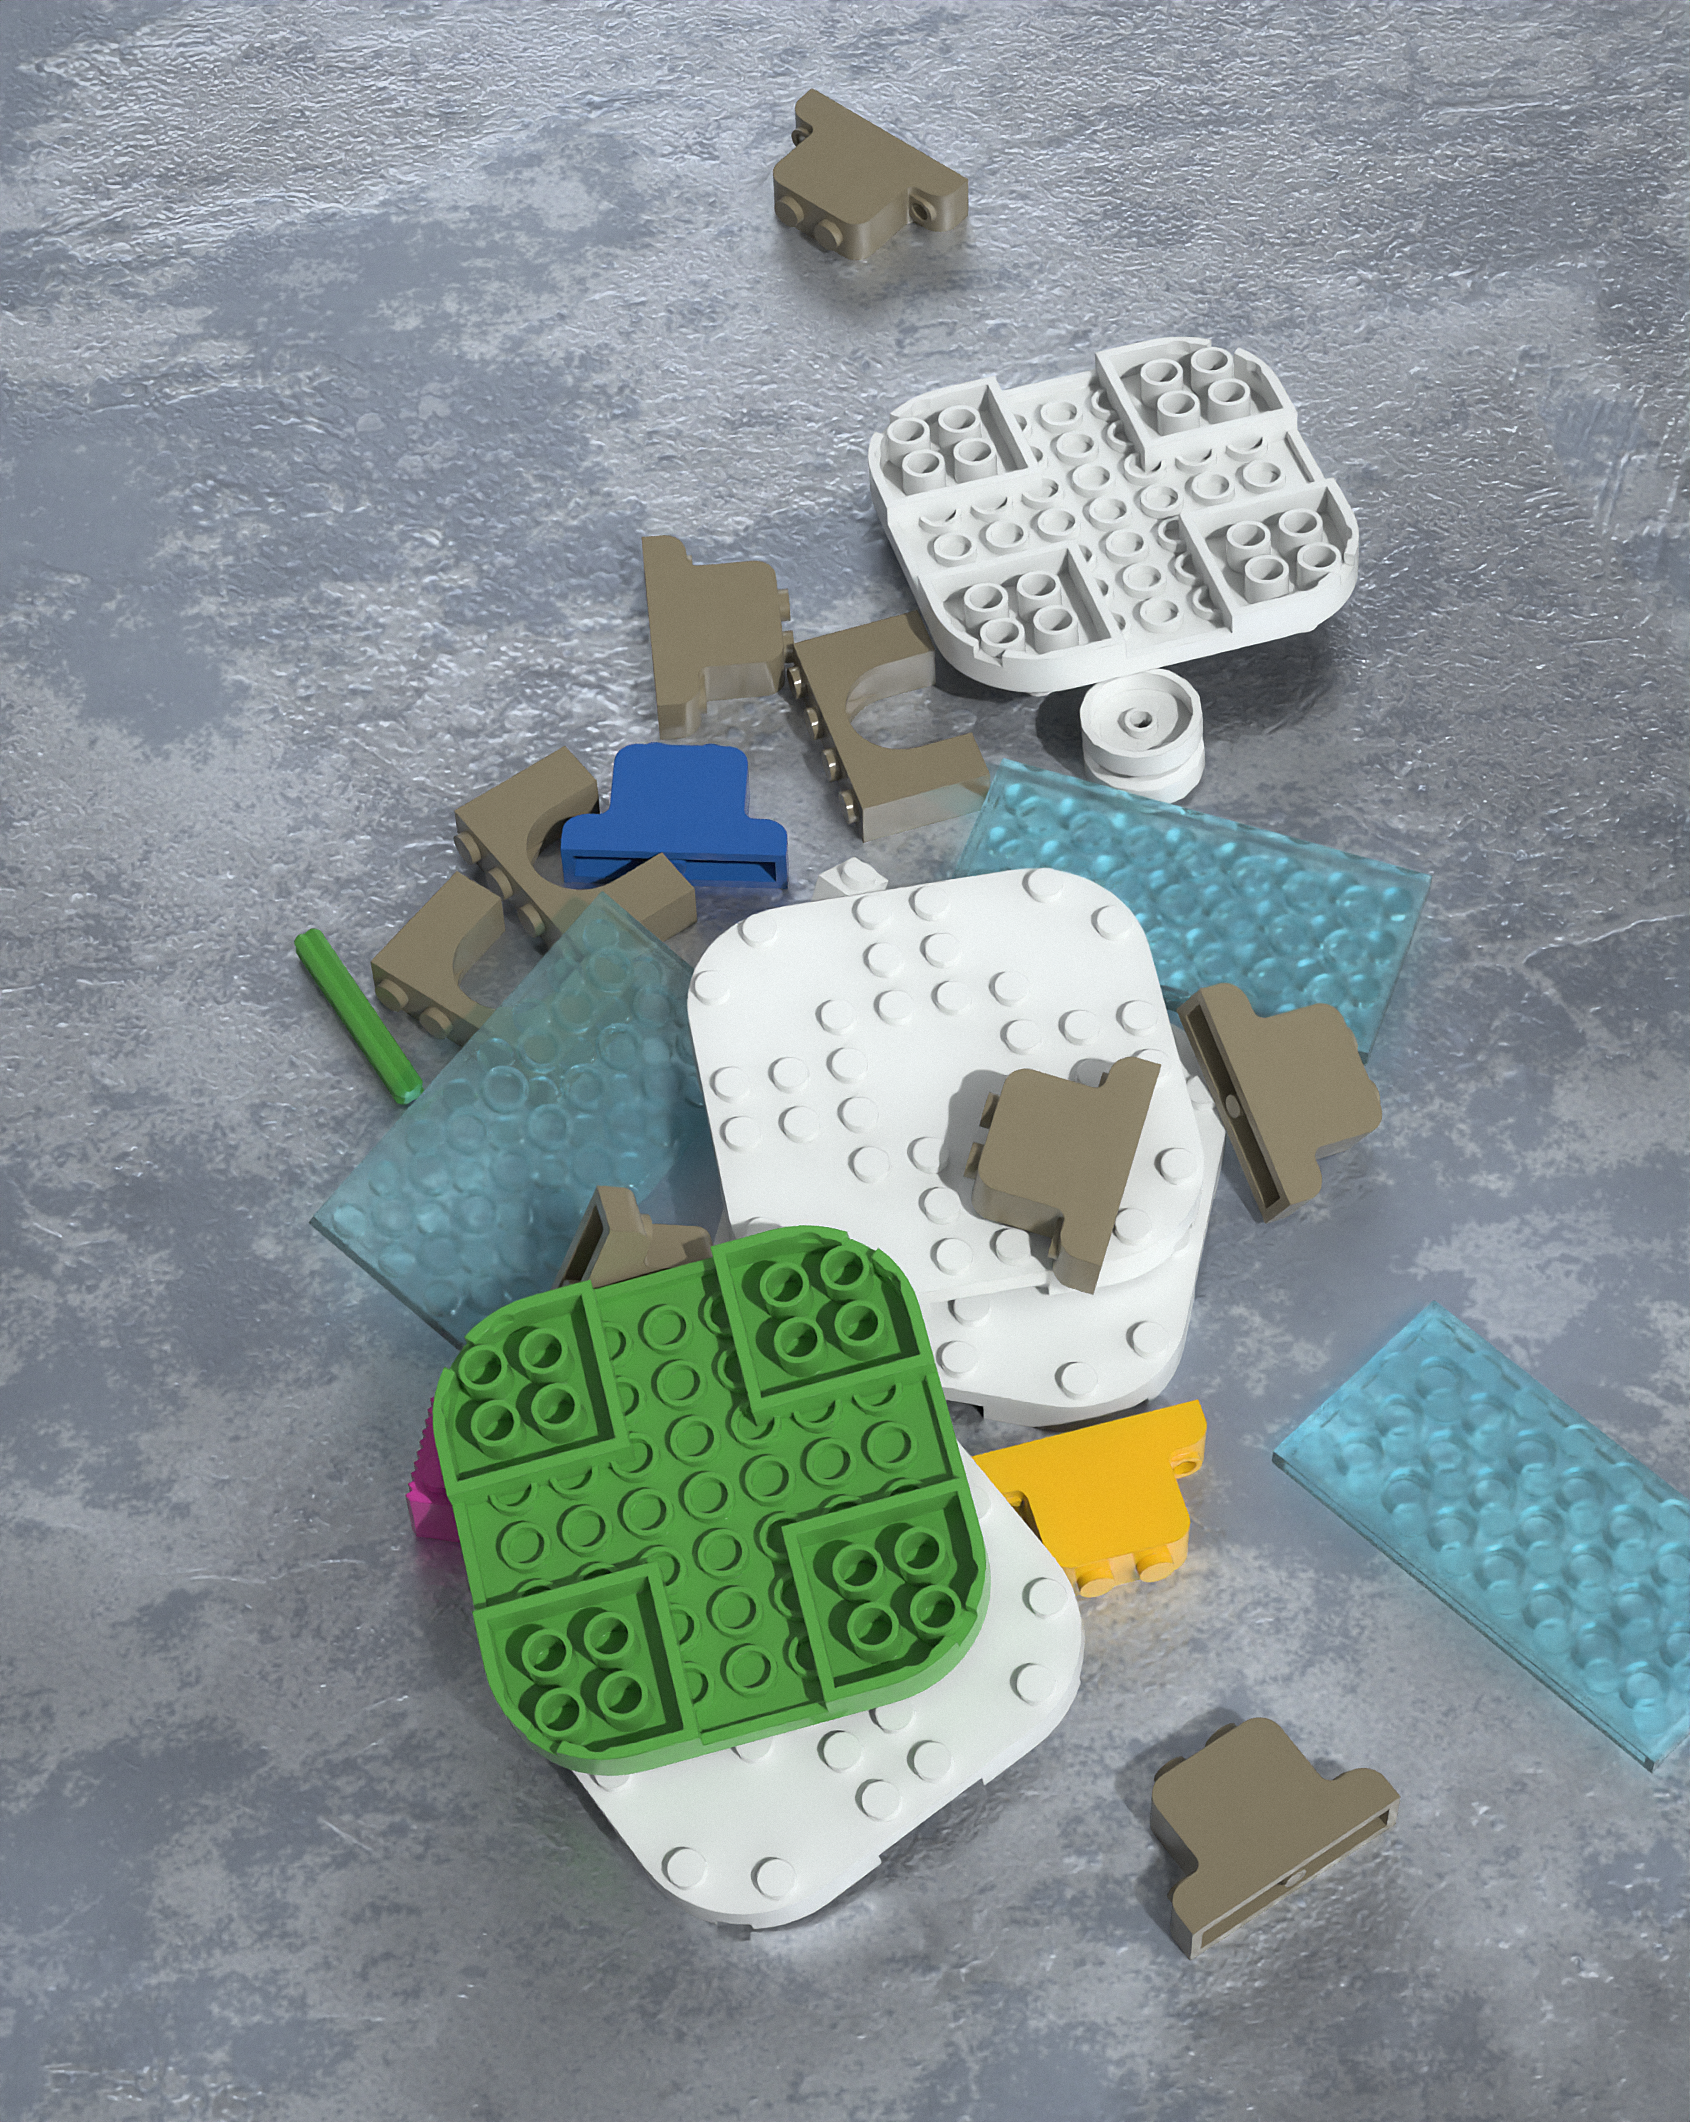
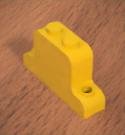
M1197 1399L971 1456V1458L1056 1559L1071 1583L1075 1596L1081 1595L1092 1598L1109 1592L1117 1585L1137 1580L1143 1582L1162 1580L1171 1575L1174 1570L1181 1567L1185 1562L1188 1553L1190 1517L1176 1479L1189 1476L1202 1466L1205 1453L1207 1422L1200 1402Z

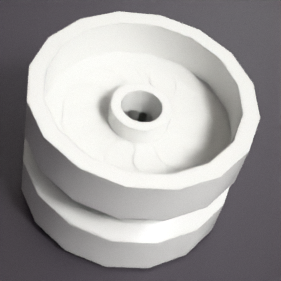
M1155 668L1097 682L1086 693L1079 710L1086 780L1098 796L1116 806L1137 810L1159 808L1184 798L1199 783L1205 767L1202 737L1203 717L1200 696L1186 679L1169 670Z

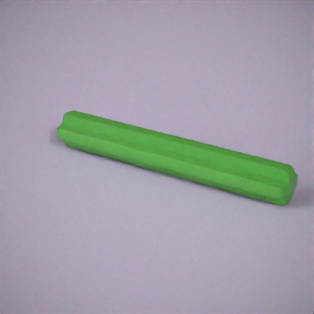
M311 928L305 934H299L294 940L296 954L396 1103L407 1105L412 1100L419 1099L424 1093L422 1079L324 934L315 928Z

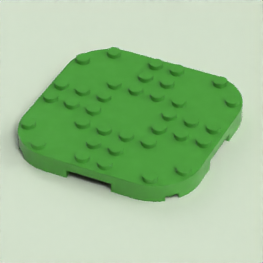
M812 1225L777 1228L710 1246L713 1255L711 1258L594 1289L591 1280H586L514 1301L484 1318L464 1337L467 1344L457 1355L450 1369L443 1368L437 1384L433 1403L434 1438L446 1494L453 1507L475 1611H472L487 1680L497 1703L509 1723L522 1740L534 1751L553 1763L580 1773L618 1776L644 1772L910 1698L939 1682L958 1665L970 1650L982 1628L990 1601L991 1571L988 1553L919 1302L903 1271L881 1249L877 1248L875 1251L860 1242L850 1239L848 1232L835 1228Z

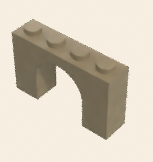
M918 610L793 643L794 666L787 668V678L791 693L795 700L803 698L807 708L804 709V719L809 736L812 741L821 740L824 750H821V759L826 777L829 782L838 781L841 788L838 798L844 820L847 824L855 822L863 843L990 808V773L972 732L920 747L891 749L869 742L860 736L851 725L852 720L861 710L878 700L936 685L935 648Z
M566 746L454 810L457 835L453 839L460 856L468 865L476 863L485 873V878L491 891L501 897L502 902L508 899L517 910L518 918L526 932L533 938L540 936L549 946L553 961L565 975L570 974L590 952L621 969L697 922L695 888L662 852L615 881L592 889L579 890L557 886L544 879L533 868L536 859L543 850L562 838L563 826L569 819L581 814H600L597 780Z
M456 871L370 961L375 994L390 1010L395 1012L402 1010L420 1021L422 1026L432 1036L441 1040L448 1038L464 1048L467 1054L483 1067L493 1066L503 1072L526 1094L535 1095L537 1093L555 1105L639 1013L636 978L590 952L552 994L534 1005L520 1009L500 1010L486 1007L473 1001L460 989L461 981L468 970L506 931L501 897Z

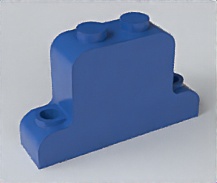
M660 742L630 744L619 750L614 759L609 809L601 814L577 815L569 819L563 826L560 851L564 883L609 884L662 852L692 886L788 889L789 857L787 832L776 821L749 817L750 788L748 760L741 750L717 744L669 745Z

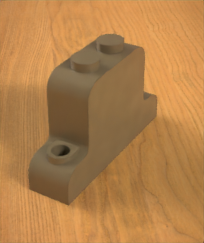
M813 88L796 102V129L791 134L792 141L796 147L780 160L773 169L774 209L778 218L785 225L795 227L818 241L825 249L835 251L847 259L863 260L873 255L909 223L919 224L934 232H946L954 229L968 216V179Z
M669 535L641 537L660 740L686 738L693 735L701 725L702 714H707L708 701L770 696L780 691L785 684V664L794 663L793 630L782 631L781 622L791 621L788 588L777 589L774 569L762 561L693 565L692 555H686L684 544L676 537Z
M1218 983L1201 988L1177 1008L1176 1011L1265 1224L1290 1216L1319 1193L1322 1186V1175L1316 1161L1317 1159L1350 1149L1380 1125L1382 1120L1380 1094L1374 1082L1368 1077L1358 1053V1044L1353 1031L1347 1027L1343 1016L1335 1007L1326 1003H1316L1262 1018L1254 1013L1244 992L1233 984Z
M1137 1057L1122 1058L1113 1064L1109 1073H1102L1098 1087H1090L1033 1069H1019L1008 1075L1000 1095L992 1092L988 1094L979 1127L989 1129L985 1145L973 1142L963 1177L975 1180L971 1193L972 1205L975 1211L986 1219L1051 1238L1052 1241L1047 1257L1053 1259L1052 1268L1057 1280L1068 1288L1094 1295L1161 1064Z
M597 1185L550 1290L586 1280H591L594 1289L711 1258L713 1257L710 1247L713 1246L709 1232L702 1227L652 1224L649 1214L640 1213L635 1195L631 1190L624 1187Z
M1256 1717L1243 1722L1239 1726H1236L1235 1723H1229L1221 1727L1207 1740L1205 1748L1188 1759L1179 1756L1170 1760L1154 1776L1155 1783L1151 1797L1150 1827L1153 1834L1186 1875L1167 1894V1898L1172 1903L1170 1921L1172 1938L1190 1961L1394 1826L1397 1820L1401 1796L1381 1773L1369 1768L1347 1771L1333 1780L1322 1778L1284 1730L1276 1722L1268 1718Z

